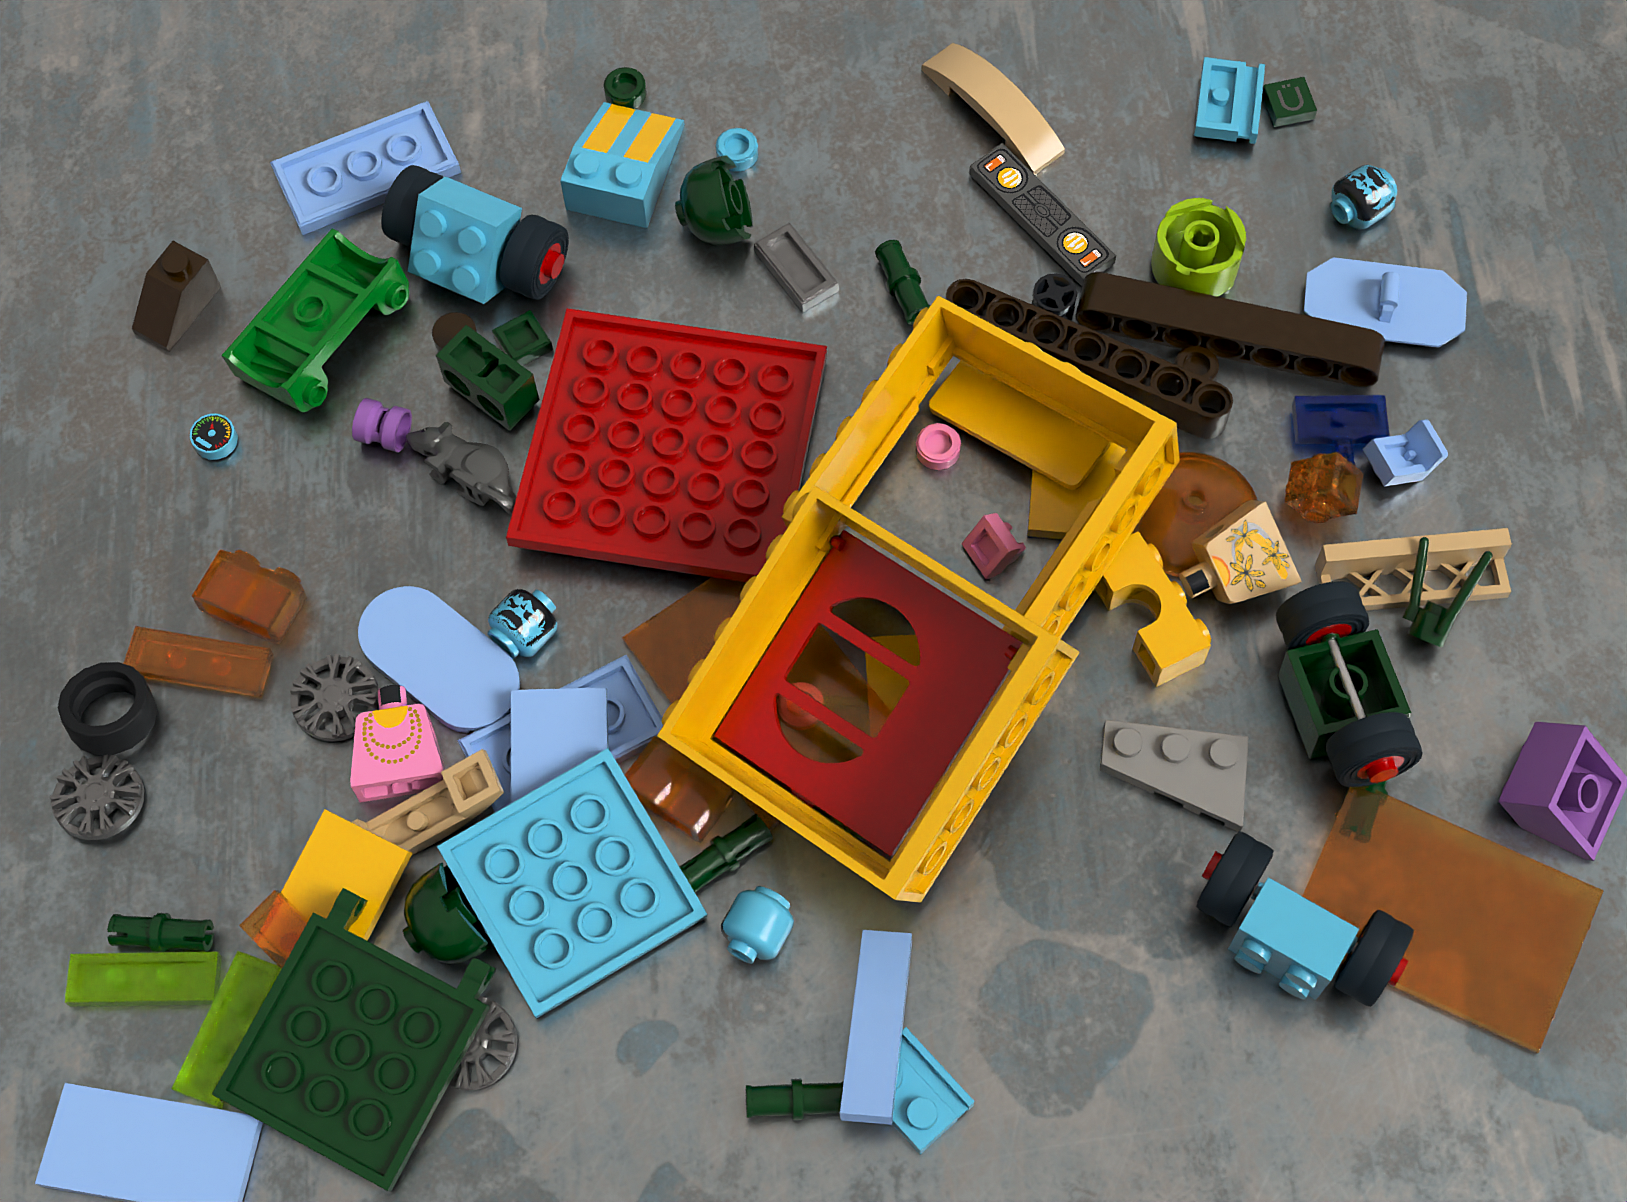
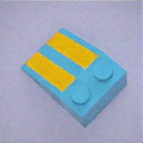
M603 102L574 144L560 182L566 210L648 228L685 125L684 120Z

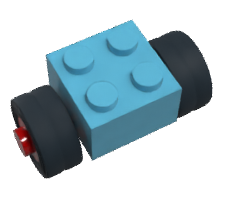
M415 165L406 167L396 177L388 191L382 210L381 226L384 235L411 248L408 265L409 273L482 304H485L505 287L531 299L538 300L543 298L551 290L562 270L569 244L568 231L562 225L533 214L527 215L520 221L522 208Z
M1238 831L1224 854L1215 851L1201 876L1208 880L1197 901L1196 907L1202 912L1215 917L1221 923L1232 927L1250 896L1251 899L1255 900L1228 950L1236 954L1234 959L1240 965L1259 974L1262 970H1265L1280 979L1279 986L1300 999H1306L1308 995L1316 1000L1332 980L1346 953L1349 955L1334 984L1339 991L1371 1007L1378 1000L1387 984L1393 987L1396 985L1409 960L1403 957L1414 933V929L1409 925L1377 909L1368 920L1359 937H1357L1356 934L1359 928L1268 877L1265 883L1259 882L1273 857L1274 850L1271 847L1256 841L1244 832Z

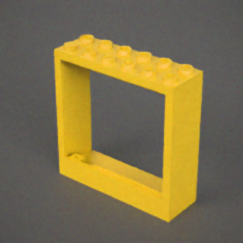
M937 296L929 308L925 307L919 312L913 324V331L905 343H900L893 349L887 362V368L878 380L871 381L866 387L862 396V403L852 417L848 416L842 421L836 433V440L828 452L820 454L815 459L810 469V477L800 491L796 490L789 496L784 505L782 519L788 528L793 520L792 511L795 504L802 495L810 493L814 485L851 508L918 413L921 401L952 357L955 356L1126 449V452L1114 468L1115 477L1101 498L1086 504L1015 609L1016 612L1061 639L1179 463L1177 423L950 301ZM1004 625L1002 630L1028 645L1029 640Z

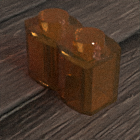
M219 550L192 595L198 609L222 622L241 627L257 637L276 644H281L307 599L302 584H300L301 580L297 575L281 567H277L275 571L260 567V562L254 556L242 550H236L235 553Z
M656 736L652 738L625 773V777L645 808L662 817L680 832L699 843L704 840L735 798L732 787Z

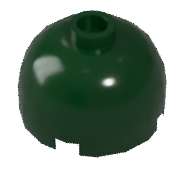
M727 155L713 158L694 166L685 175L680 188V200L675 202V210L682 226L688 225L692 234L704 243L716 246L732 244L751 237L750 233L744 231V225L747 227L752 226L751 206L746 187L742 179L734 181L729 169L736 168V166Z
M443 862L439 863L412 884L405 899L404 917L408 926L403 929V934L410 947L416 953L420 954L425 951L431 958L437 961L454 964L465 962L493 946L448 865L443 867Z

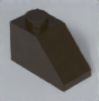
M172 241L146 273L132 325L133 332L170 352L221 288L209 260Z

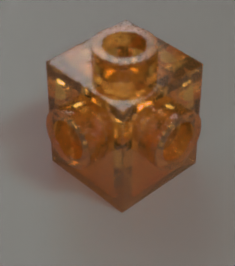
M1338 452L1316 454L1311 458L1291 462L1288 483L1285 489L1284 502L1297 511L1303 519L1312 523H1325L1332 518L1357 514L1364 473Z

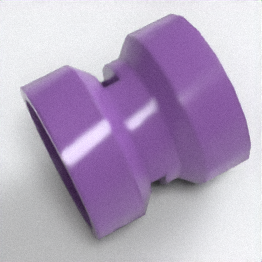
M365 398L356 410L352 426V437L355 441L371 444L374 441L379 442L384 449L399 453L404 448L407 442L406 435L411 430V411L398 406H394L391 409L385 408L381 402Z

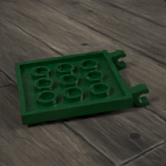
M343 888L327 919L316 913H313L212 1095L386 1191H392L491 1007L478 1000V998L489 985L496 972V968L473 957L458 987L455 988L348 931L363 912L368 900Z

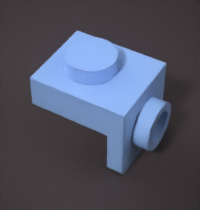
M1428 419L1419 420L1405 434L1372 439L1363 448L1364 453L1373 466L1375 474L1379 477L1384 487L1422 481L1448 456V451Z

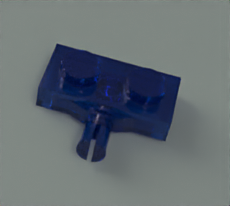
M1385 395L1295 396L1292 402L1295 444H1327L1334 446L1336 469L1339 471H1343L1344 466L1345 471L1356 467L1353 453L1354 445L1368 444L1372 439L1389 437L1390 435Z

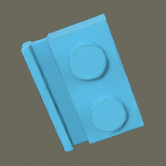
M1204 57L1194 136L1235 142L1237 138L1249 139L1251 144L1256 143L1265 64H1259L1257 68L1246 66V62Z
M905 1027L902 1031L892 1124L921 1155L957 1122L958 1118L967 1110L969 1111L974 1106L975 1101L909 1029Z

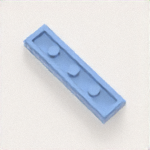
M862 931L840 1107L841 1121L892 1125L912 950V933Z

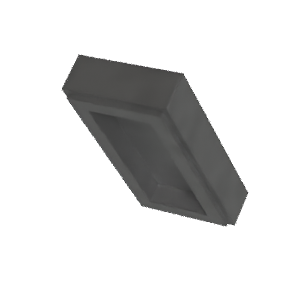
M790 222L754 243V252L802 312L807 311L839 291V283Z

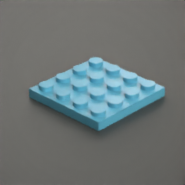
M609 748L437 846L536 1019L703 920L708 915Z

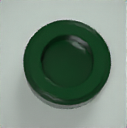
M629 67L615 69L604 80L605 98L608 103L635 109L646 98L645 79L636 69Z

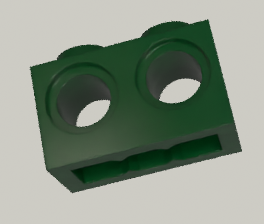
M467 325L436 354L444 382L509 431L540 400L533 373Z

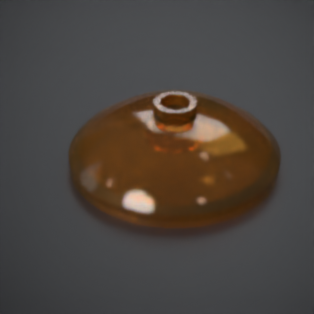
M1179 452V463L1131 533L1139 531L1147 544L1152 543L1157 548L1163 562L1162 569L1166 574L1179 577V573L1199 564V560L1192 547V542L1245 502L1257 500L1253 488L1237 469L1211 455L1198 452ZM1192 496L1198 497L1203 503L1194 505L1188 501V498Z

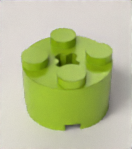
M1206 198L1186 199L1171 206L1158 226L1151 256L1152 272L1160 285L1217 297L1230 290L1237 277L1246 242L1245 227L1239 216L1227 206L1224 210L1212 205L1213 200Z

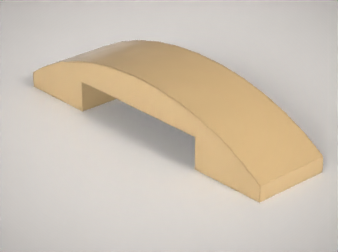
M952 43L922 64L921 70L948 96L956 92L1005 139V146L1034 175L1064 154L1065 148L1032 102L1011 80L980 55L961 45Z
M481 749L442 771L443 780L366 823L359 819L352 821V823L412 852V855L473 820L492 805L504 791L487 752Z

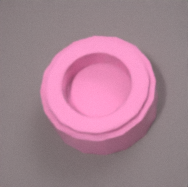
M936 423L928 425L920 431L916 441V454L922 465L933 470L948 469L958 460L961 440L954 428L946 424Z

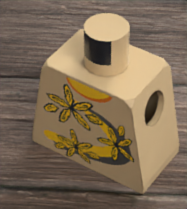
M1258 500L1245 502L1192 542V547L1199 560V564L1179 573L1181 584L1189 597L1194 598L1212 589L1218 601L1228 604L1241 602L1302 582L1266 501Z

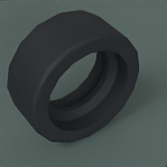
M105 662L84 668L72 677L61 691L57 707L61 722L71 740L81 750L94 755H115L132 749L146 738L155 724L157 714L154 697L144 676L134 667L120 662ZM111 692H127L134 695L133 705L117 721L99 726H90L82 723L81 717L83 712L99 696Z

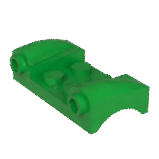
M332 228L221 356L234 376L301 412H307L321 405L327 396L328 379L321 368L371 308L384 315H389L395 310L401 309L409 298V281L397 259L393 257L382 259L372 256L350 242L339 231Z

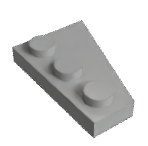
M1105 720L1100 771L1151 794L1157 792L1184 804L1183 808L1198 815L1202 812L1225 822L1224 826L1238 832L1243 828L1248 736Z

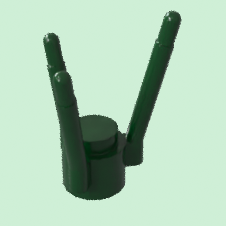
M1422 537L1419 541L1418 554L1416 556L1409 604L1402 618L1412 622L1407 633L1443 648L1454 620L1474 591L1493 554L1490 551L1483 553L1449 608L1427 600L1425 607L1421 608L1419 606L1429 539Z

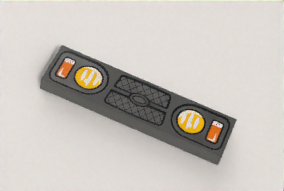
M1003 143L970 165L969 174L1081 286L1086 275L1095 272L1103 273L1115 264L1116 255Z

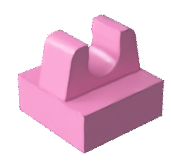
M997 513L984 515L962 542L963 547L985 579L993 578L1002 573L1006 566L1018 559L1026 549L1024 543H1017L1011 534L1012 526L1007 522H1003Z

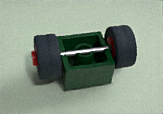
M1343 581L1327 582L1307 588L1287 599L1276 612V621L1288 649L1278 677L1309 759L1328 755L1337 780L1346 787H1363L1384 782L1416 765L1422 758V748L1409 719L1412 712L1378 629L1365 632L1369 626V617L1356 587L1351 583Z

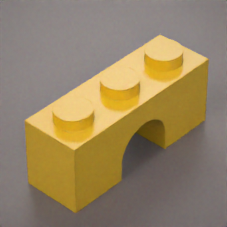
M1137 531L1128 537L1096 585L1095 590L1108 611L1126 603H1137L1145 606L1153 614L1155 622L1137 631L1132 649L1154 685L1158 687L1204 664L1211 647V636L1203 621L1199 618L1194 619L1186 606L1187 599L1181 586L1175 580L1170 581L1162 569L1163 562L1157 548L1152 543L1147 544L1140 532Z

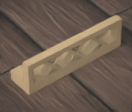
M1508 528L1326 544L1323 545L1315 563L1318 583L1323 584L1334 579L1347 578L1361 588L1359 594L1366 611L1407 607L1413 581V575L1410 572H1414L1419 541L1422 537H1427L1429 539L1425 572L1438 570L1452 579L1453 582L1445 590H1434L1423 583L1420 606L1425 605L1427 600L1436 604L1452 603L1461 589H1455L1458 584L1463 586L1468 578L1465 576L1471 567L1477 565L1486 551H1490L1493 554L1488 565L1492 567L1495 585L1480 586L1477 584L1467 601L1508 598L1511 588L1504 557L1512 545ZM1455 568H1463V569L1459 572V571L1456 570ZM1393 574L1406 583L1407 586L1400 594L1389 595L1374 585L1380 575ZM1366 576H1372L1369 580L1364 578ZM1366 593L1371 595L1369 597H1364Z

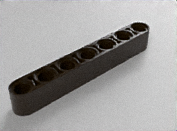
M1102 272L1090 273L1084 278L1075 314V319L1080 325L1094 331L1177 349H1184L1189 346H1202L1212 351L1219 358L1355 387H1369L1376 384L1379 378L1385 345L1383 335L1372 329Z
M959 279L948 287L946 300L957 306L968 305L972 307L965 310L1024 342L1035 344L1043 352L1062 362L1074 365L1082 373L1177 423L1178 429L1204 439L1215 438L1225 430L1233 404V397L1224 385L975 280ZM999 322H1008V323L1012 324V326H1006V327H1005V326H1001V325H999V324H997V323H999ZM1038 339H1049L1053 343H1041ZM1079 356H1089V357H1091V358L1094 359V360H1093V361H1084V360H1081V359L1078 358V357H1079ZM1129 373L1133 375L1135 378L1128 379L1120 376L1119 374ZM1169 390L1175 393L1176 396H1167L1160 391ZM1201 408H1212L1218 413H1206Z

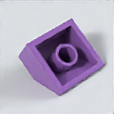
M1535 722L1526 742L1522 746L1513 771L1503 787L1498 802L1522 829L1585 860L1594 861L1627 788V776L1585 725Z

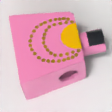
M388 685L380 688L377 691L379 710L362 712L356 717L350 782L351 788L360 803L418 794L443 780L441 772L446 768L431 719L423 704L407 705L406 688L404 686Z

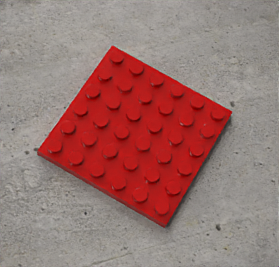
M567 308L506 535L508 546L747 582L753 576H757L767 561L766 552L768 547L778 535H783L787 529L782 519L787 499L794 491H800L827 359V346Z

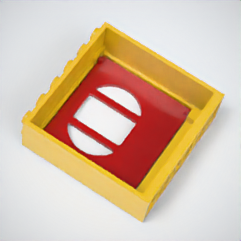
M814 485L810 493L802 495L795 504L792 511L793 520L784 534L778 535L768 547L766 552L767 561L759 574L750 578L744 585L740 593L741 603L732 617L726 618L717 628L714 635L715 644L705 659L698 661L692 668L688 676L689 685L680 700L674 701L665 711L662 717L663 727L657 736L894 900L921 903L1080 652ZM846 526L1029 640L1028 645L845 531ZM854 599H874L890 604L900 611L911 624L919 644L920 664L918 666L910 664L842 620L832 612L833 607ZM821 624L909 681L906 691L878 735L874 738L787 680L792 667ZM777 696H784L863 750V754L846 762L822 763L800 753L791 745L781 729L776 708ZM714 736L792 789L791 792L714 741ZM816 806L893 858L891 861L814 808Z

